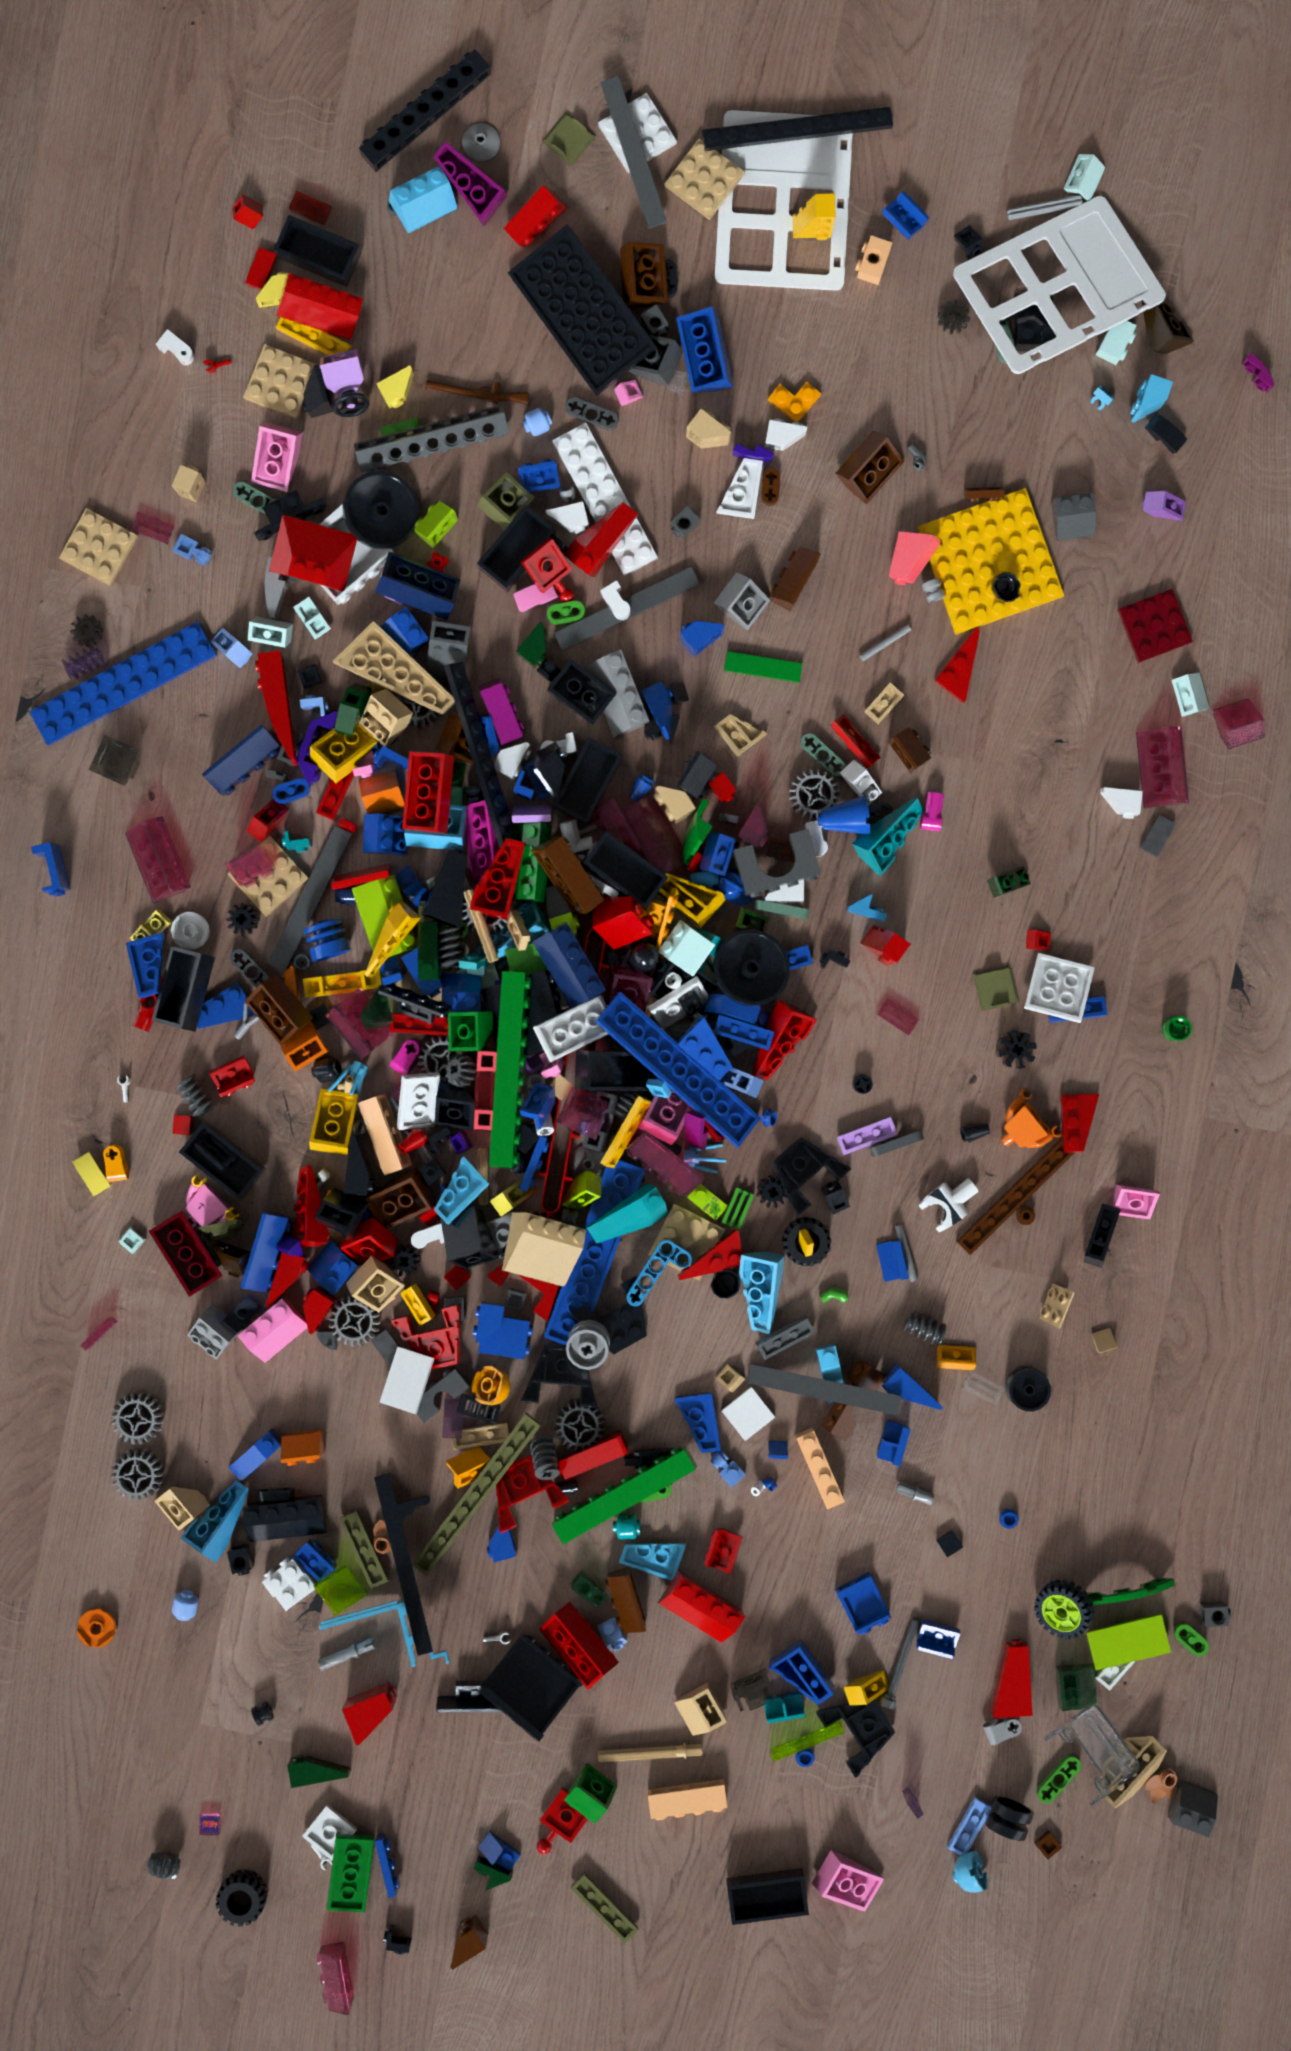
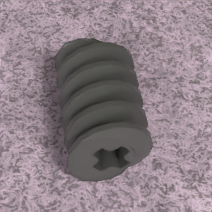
M448 928L438 932V938H442L438 940L439 945L442 946L439 948V953H443L439 956V960L445 961L440 964L441 968H459L458 962L462 958L457 957V955L462 953V950L456 949L461 943L455 940L460 938V935L454 933L460 930L459 928Z
M192 1074L180 1082L176 1090L177 1092L183 1091L180 1095L181 1098L187 1097L184 1101L185 1104H191L189 1110H196L193 1116L198 1117L208 1113L216 1105L209 1106L212 1099L205 1100L208 1093L201 1094L204 1087H197L200 1081H193L192 1079L195 1074Z
M913 1311L908 1315L902 1329L905 1332L907 1328H910V1335L916 1331V1338L923 1334V1341L930 1337V1344L938 1341L939 1346L946 1332V1324L942 1323L939 1326L938 1320L932 1323L931 1317L925 1320L924 1314H920L918 1317V1312Z
M550 1435L539 1436L530 1443L535 1476L541 1480H551L559 1475V1470H557L558 1464L556 1463L557 1457L555 1456L556 1451L554 1450L555 1445L552 1443L553 1437Z

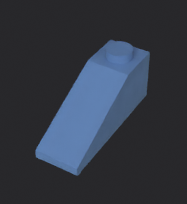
M731 1068L719 1081L725 1086L757 1098L764 1080Z

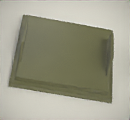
M566 112L542 142L572 166L596 136Z
M1011 966L973 974L981 1011L1019 1003Z
M235 1219L202 1226L199 1229L208 1234H213V1236L219 1235L222 1240L235 1237L236 1229L242 1228L245 1223Z

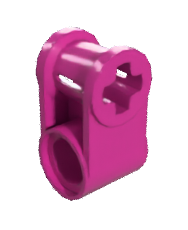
M416 1039L406 1041L393 1058L389 1067L402 1075H408L421 1052V1043ZM414 1044V1049L416 1051L410 1052V1047H408V1045Z

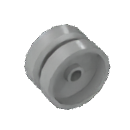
M593 1320L580 1321L574 1325L569 1333L566 1345L567 1357L571 1363L580 1369L586 1370L595 1369L602 1365L608 1356L611 1340L609 1331L604 1325Z

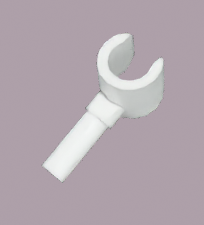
M127 1075L125 1083L121 1082V1076L117 1078L118 1084L122 1086L123 1102H128L127 1090L131 1083V1079Z
M322 1169L316 1175L320 1179L317 1184L318 1191L330 1177L329 1172L325 1169Z
M501 1631L499 1635L483 1637V1642L500 1641L502 1644H508L510 1640H502V1636L509 1635V1633Z
M311 1845L321 1859V1868L327 1870L324 1861H328L332 1865V1860Z

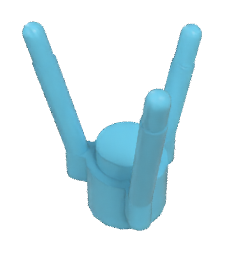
M354 1061L352 1065L348 1063L346 1069L330 1086L328 1091L331 1092L350 1071V1075L355 1078L350 1095H353L355 1091V1094H358L359 1097L368 1067L358 1061Z
M717 1143L706 1145V1150L716 1147H722L724 1144ZM689 1147V1150H684L683 1165H688V1168H696L717 1174V1170L697 1164H699V1161H727L724 1158L700 1157V1152L696 1151H701V1149L696 1147Z

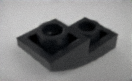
M1155 413L1144 427L1155 441L1161 440L1172 454L1177 453L1187 440L1177 427L1158 413Z

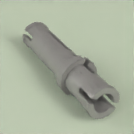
M370 1637L358 1644L352 1643L348 1648L318 1659V1665L326 1662V1664L320 1666L321 1671L351 1658H359L361 1654L375 1650V1644L367 1646L374 1642V1640Z

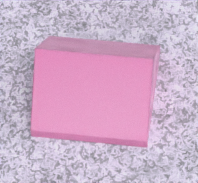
M1116 1184L1113 1207L1121 1209L1119 1215L1150 1219L1160 1191Z

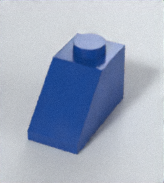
M499 1525L489 1541V1546H487L488 1556L493 1558L494 1563L516 1557L517 1555L511 1529L501 1534Z

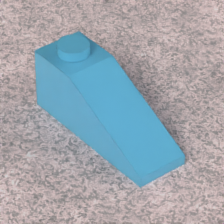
M835 1344L815 1347L822 1379L844 1384Z

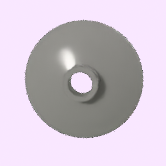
M478 123L470 126L465 131L462 138V147L470 159L485 162L492 159L499 151L500 138L492 126ZM482 137L484 141L478 142L477 139Z
M582 1146L577 1148L572 1153L569 1161L572 1175L576 1177L588 1170L602 1177L606 1166L600 1163L605 1155L604 1152ZM586 1161H591L592 1166L590 1168L585 1167Z

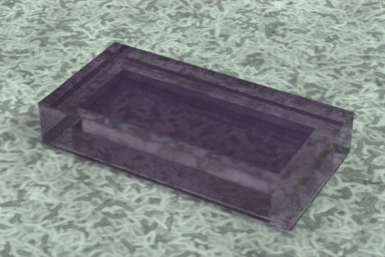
M445 1399L442 1438L462 1439L463 1414L456 1412L460 1399Z
M907 1787L902 1790L907 1805L917 1819L923 1816L920 1803L911 1789Z

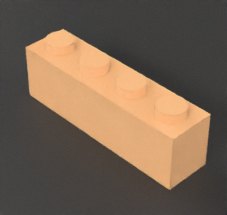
M384 1093L358 1103L360 1114L363 1116L366 1130L370 1135L373 1149L377 1154L379 1165L384 1175L411 1166L412 1162L408 1152L403 1154L398 1148L403 1138L400 1130L397 1128V1122L387 1094Z
M813 1427L795 1434L827 1510L844 1503L843 1496Z
M724 1779L648 1790L651 1819L655 1818V1820H664L668 1816L684 1817L689 1813L701 1815L705 1811L710 1810L721 1812L728 1808Z

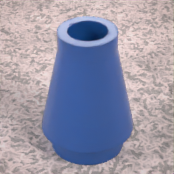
M641 773L640 776H637L628 797L638 803L653 788L652 784L654 781Z

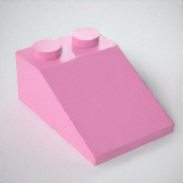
M269 422L260 425L251 482L288 492L299 457L303 432Z
M673 1091L669 1098L653 1096L651 1105L638 1128L672 1145L680 1134L685 1123V1113L690 1111V1108Z
M831 1850L812 1884L822 1897L866 1911L884 1878L846 1855Z

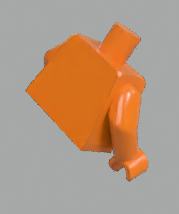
M1024 1088L1020 1091L1019 1097L1008 1107L1005 1116L1006 1124L1004 1126L1007 1133L1001 1137V1140L1006 1146L1016 1142L1020 1148L1024 1146L1027 1148H1040L1051 1141L1052 1137H1060L1062 1132H1058L1055 1135L1054 1129L1058 1126H1051L1049 1128L1029 1102H1024L1032 1097V1093L1028 1097L1023 1095V1092L1027 1089Z

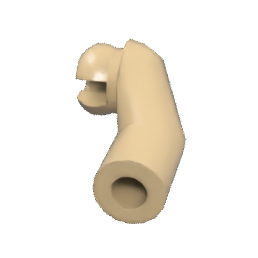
M347 1075L344 1081L341 1080L338 1083L337 1089L350 1093L355 1080L354 1076Z

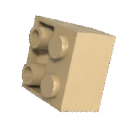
M700 409L687 426L686 437L703 449L729 445L732 432L727 424L724 422L719 423L715 420V416L710 411Z
M384 689L370 696L359 724L383 746L388 747L407 727L413 712L388 689Z
M662 786L655 788L654 798L659 806L663 805L665 807V815L670 822L674 821L677 824L695 812L696 808L686 792Z
M708 1682L674 1701L693 1736L711 1732L727 1723L726 1714Z

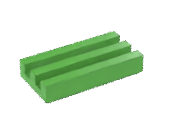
M736 1187L722 1223L740 1230L754 1194ZM740 1192L742 1195L732 1219L727 1221L737 1195ZM747 1195L749 1198L737 1224H734L744 1198Z

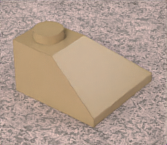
M171 1487L155 1500V1503L178 1530H181L210 1506L206 1497L198 1490Z

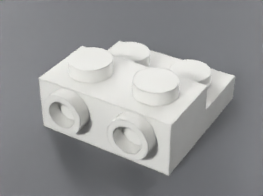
M287 1557L281 1561L278 1569L274 1570L272 1568L263 1575L265 1578L262 1581L272 1597H276L285 1611L318 1587L305 1568L293 1557L291 1559Z

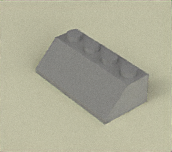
M622 650L605 655L586 666L587 671L616 693V696L603 711L613 738L649 725V719Z

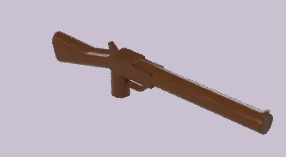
M429 380L426 381L425 390L429 388L493 402L498 405V401H512L528 405V392L499 393V382H493L492 387L483 386L480 390H473ZM489 388L491 392L482 391L481 389Z

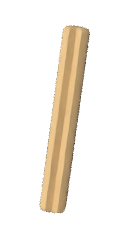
M474 889L466 890L463 893L468 908H470ZM470 910L487 961L489 963L497 961L499 958L483 914Z

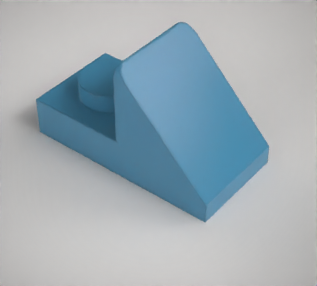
M873 894L847 908L848 912L880 922H884L887 916L886 913H883L884 909L874 906L872 909L869 908Z

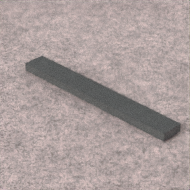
M619 76L601 81L600 85L648 229L665 224L667 220Z
M689 567L623 599L630 606V616L627 619H617L611 609L607 607L555 632L554 635L562 651L699 586L700 583L692 567Z
M334 826L268 964L283 971L289 967L304 936L303 930L308 928L353 834Z
M754 1364L750 1366L747 1381L749 1384L897 1416L899 1415L902 1396Z

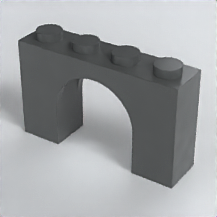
M808 829L789 834L788 837L794 855V865L788 874L781 877L769 876L760 869L753 845L733 850L745 896L750 895L751 898L761 896L762 891L769 890V893L781 890L780 886L787 885L789 888L799 885L798 881L806 879V882L818 879L817 876L821 874Z

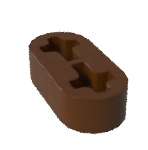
M775 468L765 470L762 478L761 498L762 502L767 506L775 505L779 498L780 473ZM770 473H773V476L777 478L773 480V485H769V478H766ZM769 489H772V496L776 497L772 498V501H768V497H765L768 495Z

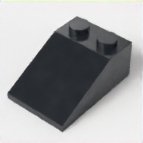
M1014 293V298L1023 293ZM1031 305L1014 314V345L1016 351H1030L1056 338L1055 333L1037 305Z
M572 659L568 661L547 688V692L592 725L616 696V693Z
M353 1134L350 1137L344 1193L367 1196L375 1191L376 1179H373L374 1174L360 1135Z

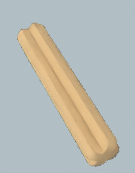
M479 1148L477 1150L478 1171L488 1181V1149ZM488 1186L478 1195L479 1205H487L489 1203Z

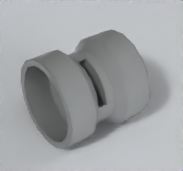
M939 578L921 585L923 591L927 594L928 604L946 597L945 592L941 590Z

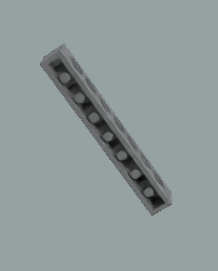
M501 404L354 443V448L361 473L365 471L372 472L380 467H391L399 462H410L414 458L429 457L433 453H444L452 448H463L475 442L482 443L493 437L501 438L505 434H509V429ZM487 423L492 424L488 428L483 427ZM468 428H472V429H473L472 432H469V433L465 432V430L468 429ZM449 433L455 434L453 437H446ZM431 438L436 439L434 442H428ZM412 443L418 444L416 447L409 446ZM393 448H399V451L392 452L391 450ZM374 453H380V454H381V455L378 456V457H373V456H372Z

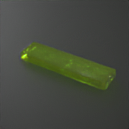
M841 1721L770 1749L772 1761L775 1762L844 1734Z

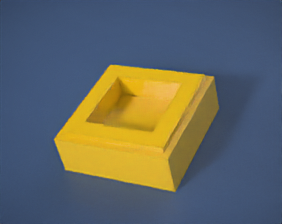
M806 1229L800 1230L798 1243L807 1257L813 1253L814 1242Z

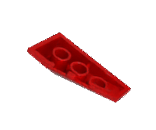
M622 502L576 537L564 555L586 574L595 577L638 516V513Z

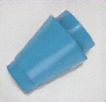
M710 871L691 873L690 882L699 886L713 888L718 886V874Z

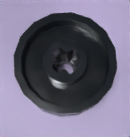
M1021 1366L1009 1373L1005 1381V1392L1009 1400L1017 1408L1023 1411L1034 1412L1043 1408L1048 1403L1051 1396V1385L1047 1377L1038 1369L1031 1366Z
M994 1796L990 1806L993 1812L988 1813L985 1825L1003 1837L1024 1841L1029 1831L1026 1825L1032 1822L1034 1812L1020 1802L1007 1797Z

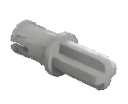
M899 1481L896 1486V1492L910 1497L913 1501L916 1499L931 1505L935 1495L933 1493L919 1489V1486L914 1487L902 1481Z

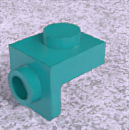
M284 830L282 843L287 850H296V853L308 851L307 848L312 847L311 839L292 840L291 832Z
M467 954L459 960V968L467 969L468 974L484 976L486 974V957L478 956L477 954Z

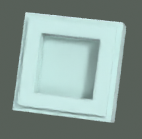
M130 1227L118 1242L134 1254L146 1238L133 1227Z

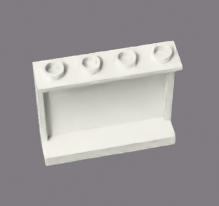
M343 504L319 524L351 534L344 521ZM357 540L345 590L341 592L322 585L320 586L337 605L345 604L355 590L358 592L365 586L364 582L369 578L373 579L379 574V569L384 566L388 552L394 553L392 549H374Z

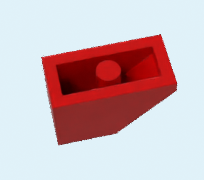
M272 799L253 816L247 832L262 843L272 834L289 809Z

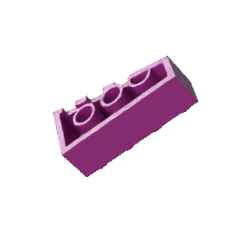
M445 141L434 155V159L481 224L485 226L507 198V194L503 188Z

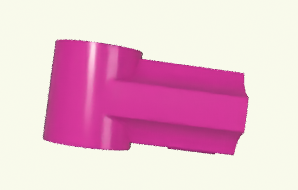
M936 792L927 793L920 829L940 832L944 794Z

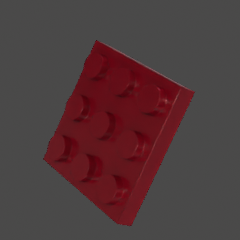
M1173 588L1118 609L1138 663L1193 642Z

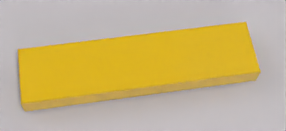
M280 317L275 327L282 333L327 356L352 350V345L329 333Z
M641 1096L637 1097L600 1162L601 1164L613 1169L615 1168L651 1105L650 1100Z

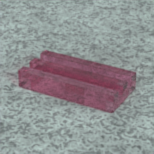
M137 512L131 528L133 532L167 545L169 537L171 538L172 535L171 532L174 530L173 525ZM141 518L149 522L155 523L157 525H160L162 527L168 528L167 532L156 527H153L151 525L145 524L143 522H140L139 520ZM137 525L165 535V537L162 538L137 528Z
M888 998L876 1014L908 1036L919 1021L918 1018ZM889 1004L890 1006H892L893 1008H895L896 1010H898L899 1012L913 1020V1022L910 1023L903 1017L899 1016L898 1014L887 1008V1005ZM885 1010L909 1026L908 1030L884 1015L883 1011Z
M113 1317L108 1318L81 1344V1347L85 1351L90 1349L117 1321Z

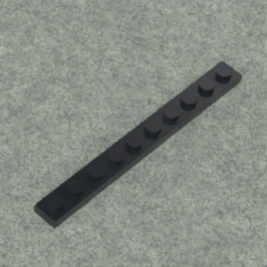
M890 107L703 129L702 138L704 151L892 129L893 121Z
M463 662L447 664L444 666L500 848L506 838L517 840L464 664Z

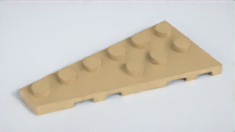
M374 621L333 660L334 664L441 715H444L455 704L453 696Z

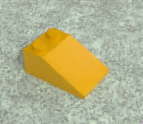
M358 724L353 737L335 732L332 729L310 746V759L337 783L359 764L378 743V740L361 724Z
M320 1088L309 1140L310 1150L348 1156L358 1094L350 1095V1093L334 1090L329 1092L328 1089Z

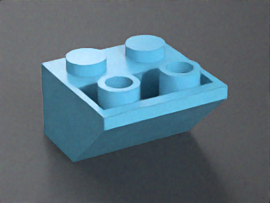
M1152 374L1147 380L1144 379L1136 394L1138 396L1137 401L1133 404L1130 414L1133 415L1131 421L1136 422L1159 411L1167 401L1173 381Z

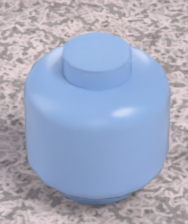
M540 407L525 414V421L522 422L526 432H531L533 436L549 431L552 424L547 410L543 411Z
M183 1590L174 1596L172 1613L176 1619L188 1621L193 1618L197 1613L198 1597L190 1590Z

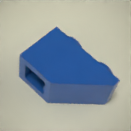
M482 1301L481 1306H477L475 1317H478L479 1320L478 1325H474L473 1337H476L475 1342H481L502 1325L504 1304Z

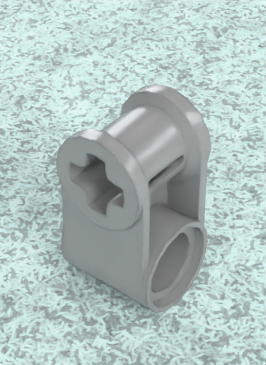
M1018 1717L998 1718L983 1724V1729L990 1745H997L1019 1735L1022 1731V1725ZM1013 1722L1015 1727L1011 1728L1009 1723Z

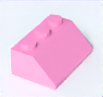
M285 1296L243 1330L238 1337L249 1351L266 1363L307 1328V1323Z

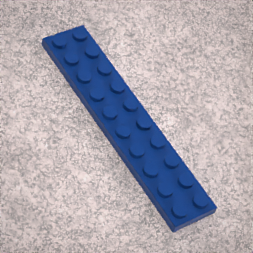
M197 621L29 712L44 741L50 746L213 659L217 655L200 623Z
M617 992L595 1020L600 1027L656 1077L665 1081L667 1086L693 1110L705 1116V1120L736 1148L740 1147L761 1119L722 1082L678 1046L672 1037L623 993Z
M621 1160L618 1161L614 1169L606 1166L601 1180V1197L593 1201L583 1228L586 1230L583 1250L566 1285L561 1288L544 1334L545 1338L567 1345L571 1329L579 1323L570 1312L583 1304H587L593 1315L621 1236L596 1243L586 1227L639 1190L646 1169Z

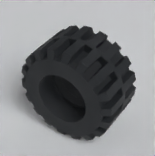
M808 1217L797 1218L785 1228L784 1235L782 1236V1246L788 1258L795 1264L811 1267L815 1266L814 1264L821 1263L828 1256L827 1253L831 1249L830 1233L820 1221ZM803 1229L814 1232L818 1239L817 1247L813 1250L812 1255L807 1257L795 1245V1239L799 1231Z
M238 1870L236 1874L231 1873L228 1878H225L215 1900L217 1901L216 1909H220L218 1914L219 1916H224L223 1921L227 1922L229 1920L232 1926L235 1923H238V1927H242L244 1923L246 1926L250 1925L251 1921L255 1922L264 1909L268 1892L265 1891L267 1886L262 1884L263 1879L261 1877L257 1878L255 1872L249 1874V1870H245L244 1873ZM237 1890L245 1891L251 1897L252 1903L247 1906L238 1905L232 1898V1892Z

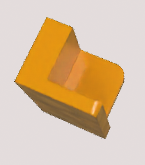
M477 1446L447 1460L446 1464L454 1473V1485L459 1489L475 1481L491 1459L480 1446Z

